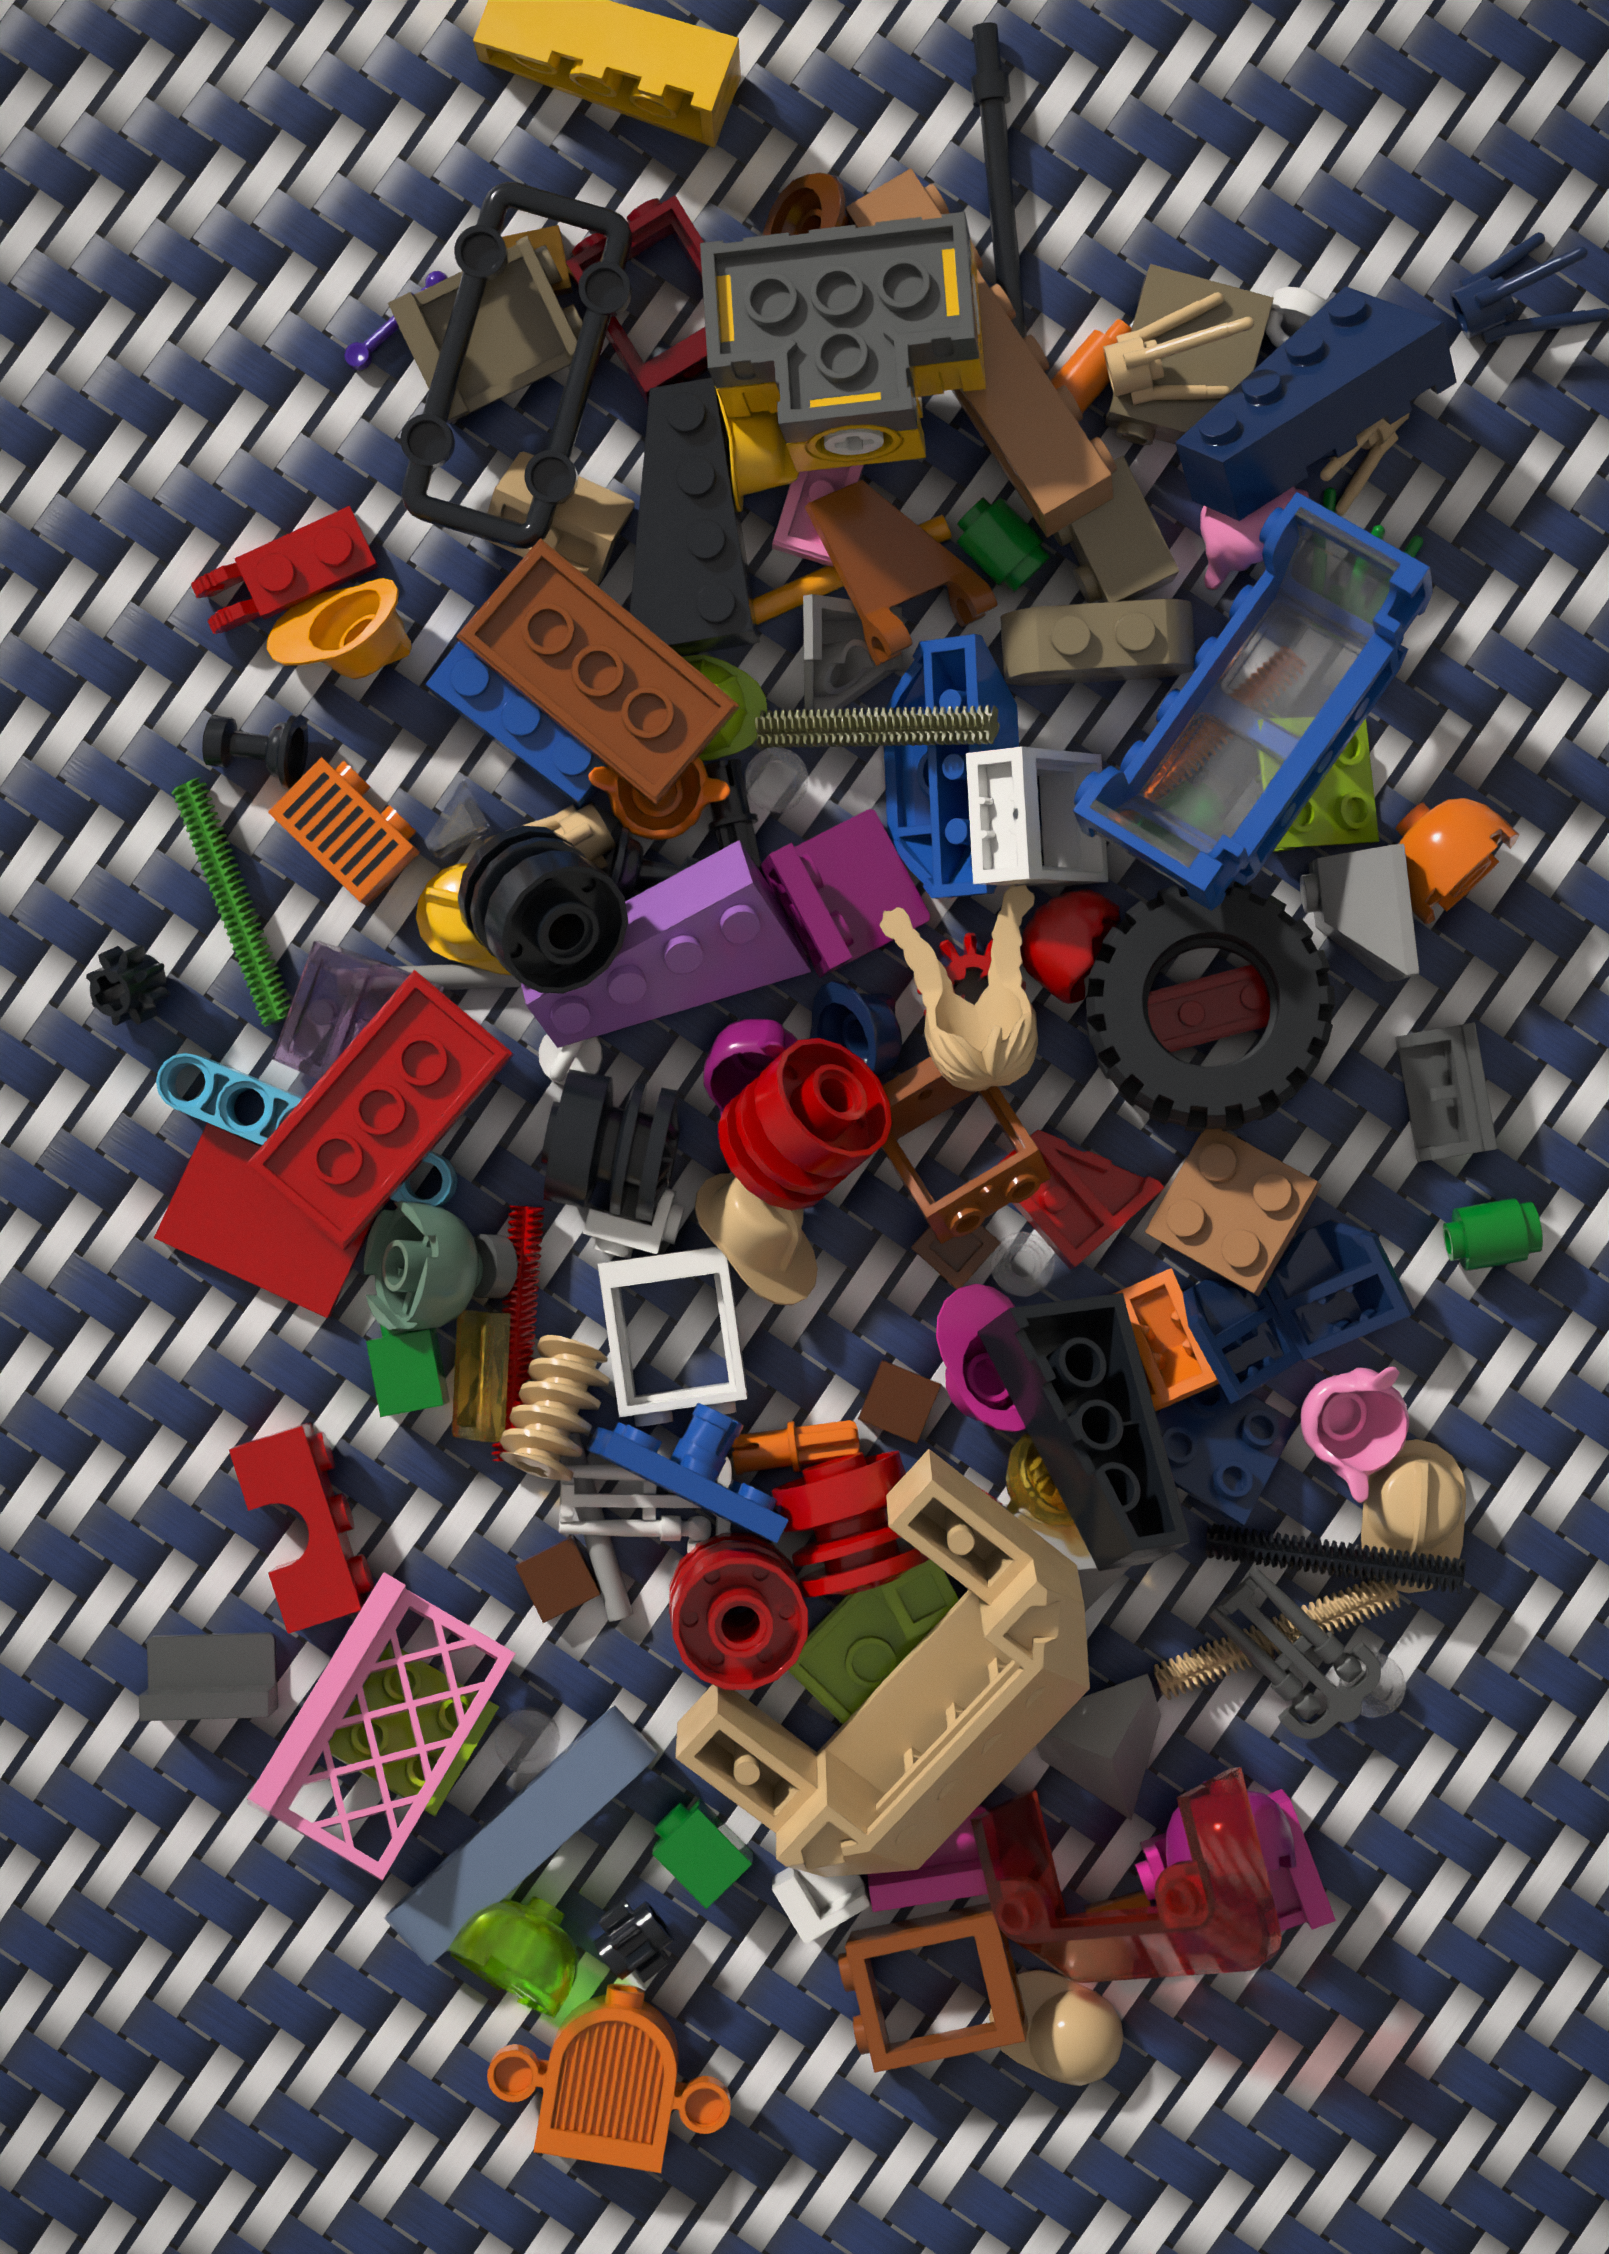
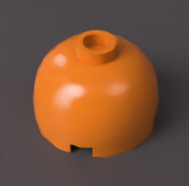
M1447 799L1431 810L1424 802L1417 805L1395 828L1402 836L1398 844H1404L1412 911L1424 924H1430L1435 921L1432 907L1438 903L1447 912L1456 905L1499 863L1491 853L1498 847L1500 841L1502 840L1511 849L1520 834L1502 816L1487 805L1470 799Z

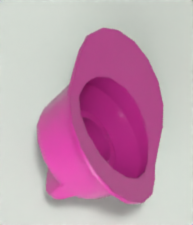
M973 1284L958 1288L944 1301L937 1317L936 1328L937 1343L946 1366V1389L951 1402L964 1415L975 1421H981L995 1430L1008 1432L1024 1430L1026 1427L977 1333L1007 1309L1015 1306L1007 1296L994 1287Z

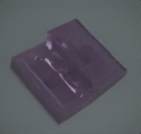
M319 940L314 941L272 1060L319 1080L408 978L411 972ZM428 980L440 992H443L445 986Z

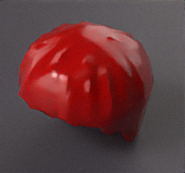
M1081 889L1052 898L1047 903L1038 907L1021 935L1023 943L1020 946L1022 964L1027 973L1063 1003L1074 1004L1084 1000V979L1090 975L1094 960L1102 948L1103 940L1112 927L1116 928L1121 919L1119 906L1097 892Z

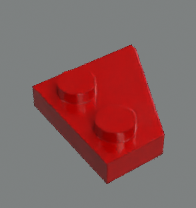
M1038 1129L1030 1137L1039 1149L1052 1178L1042 1183L1037 1192L1030 1198L1012 1204L1069 1269H1073L1165 1187L1159 1180L1149 1176L1144 1178L1111 1164L1112 1160L1090 1151L1082 1152L1069 1146L1066 1141ZM1012 1150L999 1163L1016 1154V1151Z

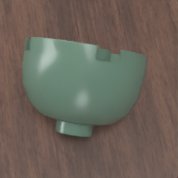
M395 1202L394 1204L397 1206L395 1210H383L377 1216L368 1236L364 1256V1274L375 1275V1288L377 1295L366 1294L368 1306L377 1323L388 1330L417 1331L441 1327L456 1319L470 1302L482 1279L483 1263L481 1256L478 1253L472 1234L464 1221L439 1206L435 1207L427 1203Z

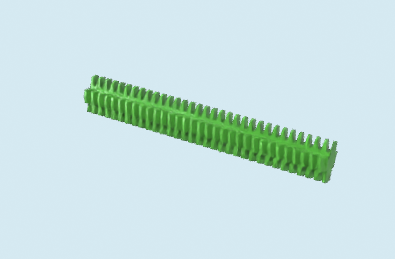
M201 777L195 778L177 786L171 794L172 796L175 795L176 799L174 801L178 803L177 809L181 810L180 817L184 819L183 824L187 827L186 832H190L189 840H192V847H195L196 850L195 855H198V862H201L200 868L204 869L205 873L203 875L207 878L206 883L210 885L209 891L213 893L212 898L216 901L215 906L219 908L218 914H221V921H224L225 924L223 927L227 929L228 932L226 934L230 937L229 942L234 946L232 950L237 953L235 957L239 960L238 965L242 967L241 973L246 975L244 980H247V988H250V995H253L254 998L252 1001L257 1005L255 1009L260 1012L258 1016L263 1020L261 1024L267 1027L296 1014V1012H288V1009L293 1006V1004H285L290 999V996H282L283 993L287 992V989H279L284 984V981L277 982L276 980L281 977V974L274 975L273 973L279 968L270 966L276 962L275 959L268 960V957L273 955L272 952H265L270 945H262V942L267 940L266 937L259 938V935L264 933V930H256L261 925V922L254 923L253 920L258 918V915L251 916L250 914L256 909L247 907L253 902L252 900L245 901V898L250 896V894L242 893V890L246 889L247 886H239V883L244 881V879H236V876L241 874V871H233L238 866V863H230L231 860L236 858L235 856H227L228 853L232 852V849H225L224 847L230 843L229 841L222 842L221 840L227 837V835L218 833L224 828L216 827V824L221 822L220 819L213 820V817L218 815V812H210V809L215 807L213 804H207L208 801L213 800L212 797H204L205 794L209 793V790H202L201 788L207 784L204 782L199 783L198 780Z

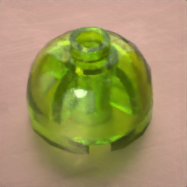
M532 1896L527 1905L503 1899L475 1912L461 1927L447 1950L451 1952L450 1956L487 1984L497 1990H500L501 1987L519 1997L518 2003L551 2019L556 2017L566 2001L577 1977L579 1956L575 1943L560 1927L565 1915L536 1896Z

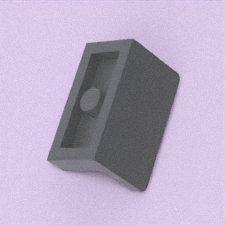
M274 1633L156 1635L148 1639V1689L139 1695L140 1721L269 1717L278 1709L276 1636Z

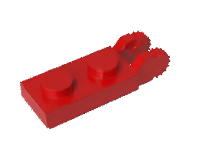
M347 506L234 558L236 563L221 566L210 573L198 577V579L191 583V587L196 597L200 599L202 597L215 596L223 590L245 581L252 599L222 608L208 619V624L213 634H221L258 617H262L264 620L315 595L329 591L364 575L379 566L352 508Z

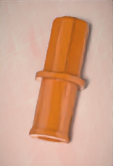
M851 1420L796 1427L795 1422L790 1421L787 1422V1428L740 1434L739 1437L735 1438L732 1448L735 1450L732 1451L736 1475H742L745 1472L790 1466L793 1467L794 1472H801V1465L826 1462L859 1453L860 1439L856 1423Z

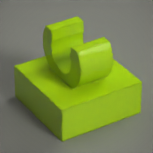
M930 1559L909 1569L900 1578L879 1586L907 1641L932 1629L959 1601L944 1570Z

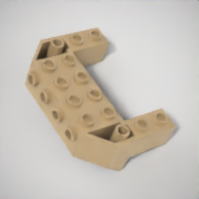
M930 1449L923 1454L886 1495L888 1525L894 1532L969 1589L818 1752L737 1691L725 1690L713 1684L677 1722L676 1759L776 1833V1860L786 1867L823 1877L918 1870L1090 1689L1085 1607L1077 1565Z

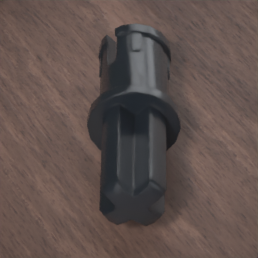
M730 759L727 765L725 760L704 765L709 778L725 781L731 790L725 800L710 803L713 822L708 824V830L716 832L719 850L740 840L763 875L753 824L759 820L756 813H750L741 771V760Z

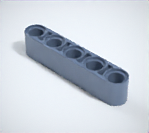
M614 1705L407 1893L386 1914L384 1919L427 1966L432 1964L636 1778L654 1760L658 1752Z

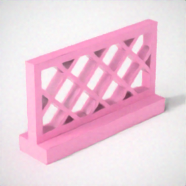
M385 1572L380 1577L247 1798V1804L268 1817H274L383 1881L516 1654L407 1590L405 1584ZM408 1609L433 1623L438 1647L402 1656L396 1629ZM443 1629L462 1640L446 1644ZM390 1641L394 1658L377 1662ZM475 1647L497 1660L484 1682L458 1688L449 1653ZM441 1655L450 1691L413 1700L405 1664ZM397 1667L405 1702L369 1712L362 1687L369 1674ZM477 1693L464 1715L460 1697ZM357 1696L361 1714L344 1718ZM452 1699L458 1721V1727L453 1736L448 1739L424 1744L416 1709ZM408 1711L417 1747L380 1756L371 1720ZM363 1723L372 1759L335 1768L329 1747V1741L337 1729ZM444 1749L431 1771L427 1753ZM323 1753L327 1771L309 1775ZM419 1755L425 1783L420 1792L414 1796L391 1801L382 1765ZM374 1767L383 1804L346 1814L337 1777ZM330 1779L338 1816L311 1823L289 1810L302 1786ZM411 1805L400 1826L397 1828L393 1810ZM385 1812L392 1839L380 1860L376 1861L354 1848L348 1822ZM341 1824L344 1841L323 1829Z

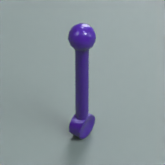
M441 271L429 273L425 280V287L420 291L447 279L448 276ZM394 316L364 343L355 342L346 348L344 356L351 368L361 371L369 367L372 361L371 353L399 328Z

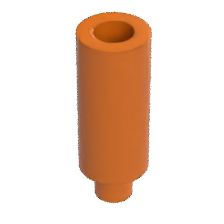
M1117 319L1105 334L1101 331L1093 330L1050 380L1055 389L1063 385L1068 388L1082 414L1110 383L1103 346L1117 343L1116 336L1131 332L1132 328L1120 319Z

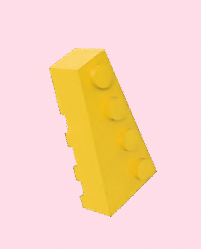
M488 0L473 39L478 60L713 148L716 146L741 79L739 38L609 0Z

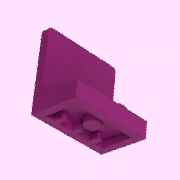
M868 809L796 847L790 843L769 854L760 865L819 978L893 941V939L885 936L880 927L884 911H893L896 907L903 908L909 915L913 929L922 926L930 920L928 909L876 811L873 809Z

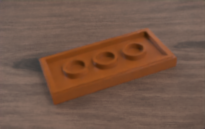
M541 538L456 636L458 642L655 807L739 710L738 703Z

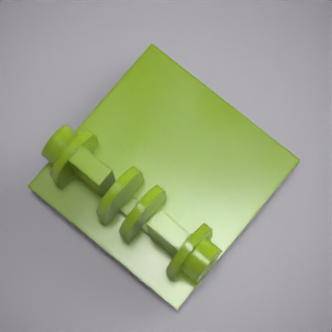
M1314 718L1267 721L1300 740ZM1366 719L1273 852L1295 850L1296 847L1379 842ZM1264 720L1257 721L1260 732H1262ZM1251 742L1252 746H1256L1258 771L1262 773V775L1255 777L1256 784H1263L1264 791L1284 761Z
M389 1643L378 1662L394 1658L391 1643ZM401 1649L402 1656L409 1654ZM421 1660L405 1664L413 1700L450 1691L446 1675ZM397 1667L371 1673L363 1686L369 1712L405 1702ZM456 1681L458 1688L465 1687ZM477 1693L460 1697L464 1715ZM357 1697L344 1718L361 1714ZM452 1699L416 1709L424 1744L448 1739L453 1736L458 1727V1721ZM488 1700L424 1809L433 1816L437 1814L497 1712L498 1705ZM408 1711L371 1720L380 1756L417 1747ZM363 1723L337 1729L329 1741L331 1755L347 1765L372 1759ZM444 1749L427 1753L431 1771ZM419 1755L382 1765L389 1790L403 1798L417 1795L425 1783ZM374 1767L359 1771L378 1783Z

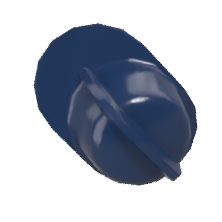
M838 981L827 983L821 986L814 997L809 1039L821 1038L841 1044L860 1057L879 1078L895 1066L901 1055L902 1036L895 1016V999L893 996L885 993H858L848 984Z

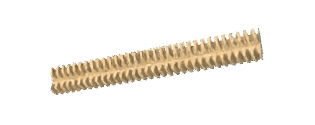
M1375 1577V1582L1368 1580L1367 1585L1362 1581L1360 1588L1357 1584H1354L1353 1592L1350 1587H1347L1345 1594L1342 1590H1339L1338 1597L1335 1593H1332L1331 1601L1328 1596H1325L1323 1603L1319 1598L1316 1601V1606L1313 1602H1310L1308 1608L1304 1604L1301 1609L1325 1633V1629H1328L1329 1632L1334 1634L1333 1626L1341 1632L1340 1623H1343L1345 1628L1348 1629L1347 1620H1350L1355 1626L1357 1625L1355 1617H1358L1360 1622L1363 1623L1362 1614H1365L1370 1620L1371 1615L1369 1611H1372L1378 1617L1377 1608H1380L1382 1613L1385 1614L1384 1605H1387L1391 1611L1394 1610L1392 1602H1395L1398 1608L1401 1605L1396 1585H1393L1392 1578L1388 1584H1385L1384 1577L1380 1583H1377ZM1283 1613L1279 1615V1621L1276 1617L1272 1618V1622L1293 1643L1303 1635L1285 1618ZM1253 1625L1250 1626V1633L1246 1628L1243 1629L1266 1653H1269L1271 1658H1275L1273 1650H1276L1279 1655L1282 1654L1258 1628L1256 1630ZM1222 1637L1220 1645L1216 1640L1213 1641V1648L1207 1643L1205 1645L1206 1651L1200 1646L1198 1654L1194 1649L1191 1650V1657L1185 1652L1183 1660L1180 1655L1176 1656V1663L1170 1658L1168 1660L1169 1666H1167L1165 1661H1162L1161 1669L1158 1664H1155L1154 1675L1162 1696L1164 1694L1168 1700H1171L1170 1691H1172L1175 1697H1179L1177 1688L1183 1694H1186L1185 1685L1190 1691H1193L1192 1682L1195 1683L1197 1688H1201L1200 1679L1205 1685H1208L1207 1676H1209L1212 1682H1216L1215 1673L1220 1679H1223L1222 1670H1224L1227 1676H1231L1230 1667L1234 1673H1238L1237 1664L1242 1670H1246L1245 1661L1249 1667H1253V1664L1229 1637H1227L1228 1642Z

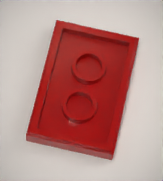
M207 1123L154 1239L325 1318H330L377 1215L347 1250L344 1251L245 1167L247 1162L260 1149V1145Z

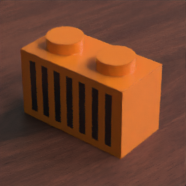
M321 757L268 813L359 902L368 907L420 853L408 841L417 831L390 805L380 814L363 797L371 786L344 760L334 769Z

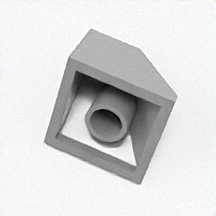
M1404 844L1321 857L1308 864L1309 874L1301 875L1300 891L1304 912H1314L1315 927L1384 982L1399 981L1419 974Z

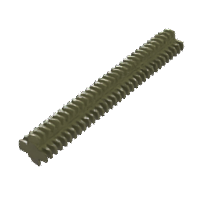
M986 705L985 710H983L982 706H978L977 712L975 706H971L970 711L967 706H963L962 713L959 706H956L955 712L953 707L949 706L947 713L944 706H941L940 713L938 707H934L933 711H931L930 707H926L925 714L923 707H919L918 713L915 707L911 708V712L909 708L904 707L903 714L900 707H897L896 713L892 707L889 709V712L886 708H882V712H880L879 708H875L874 714L871 708H868L867 714L864 708L860 709V713L856 708L853 709V712L846 708L845 713L843 709H839L838 715L836 709H832L831 714L828 709L824 710V714L821 709H818L817 713L813 709H810V713L806 709H803V713L800 710H796L795 714L793 710H789L788 714L786 710H782L781 714L778 710H775L774 714L771 710H768L767 715L765 711L761 710L760 718H755L756 732L758 733L756 745L759 748L871 747V745L922 746V744L929 746L937 744L959 745V743L962 745H974V743L989 745V743L994 744L1000 724L997 721L998 708L994 705L992 712L989 705Z

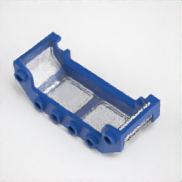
M1298 492L1294 494L1285 509L1276 508L1269 515L1261 529L1259 541L1264 544L1262 556L1266 570L1254 587L1246 585L1239 592L1229 611V618L1231 620L1219 637L1215 638L1212 636L1201 646L1193 662L1194 673L1182 690L1175 688L1166 696L1156 716L1158 724L1145 742L1139 740L1131 746L1121 763L1120 770L1109 766L1100 774L1096 771L1088 774L1074 797V805L1076 806L1073 809V813L1083 833L1090 837L1099 835L1185 888L1189 898L1210 911L1223 902L1226 895L1225 891L1233 880L1245 886L1261 870L1400 670L1409 650L1401 645L1404 639L1403 635L1416 616H1420L1425 612L1433 594L1429 566Z

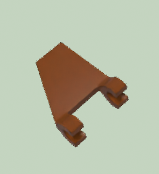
M863 480L811 501L804 507L862 621L865 643L872 660L877 666L900 656L902 650L913 645L910 634L903 622L889 610L942 585H947L950 606L955 619L961 627L986 616L985 612L998 606L993 591L980 576Z

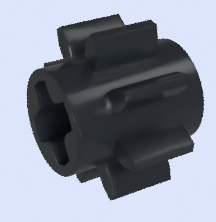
M141 944L126 951L116 946L99 954L98 958L102 967L86 975V979L90 981V996L93 1007H96L101 1013L111 1016L112 1024L115 1026L130 1019L139 1025L157 1016V1008L154 1003L170 996V991L165 988L166 975L164 964L159 963L154 957L145 954L144 946Z
M623 1899L600 1917L601 1921L598 1923L605 1933L595 1939L594 1944L605 1963L619 1979L623 1980L635 1971L642 1982L645 1983L668 1965L667 1960L670 1958L663 1949L674 1941V1937L662 1917L647 1901L633 1910L626 1899Z

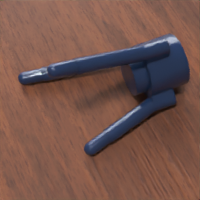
M1538 232L1481 271L1460 279L1461 287L1450 291V300L1464 335L1470 339L1481 334L1484 343L1487 345L1506 336L1607 320L1609 318V310L1607 308H1599L1505 322V316L1515 312L1511 294L1586 258L1588 254L1587 249L1582 246L1507 281L1502 277L1496 278L1545 242L1544 234Z

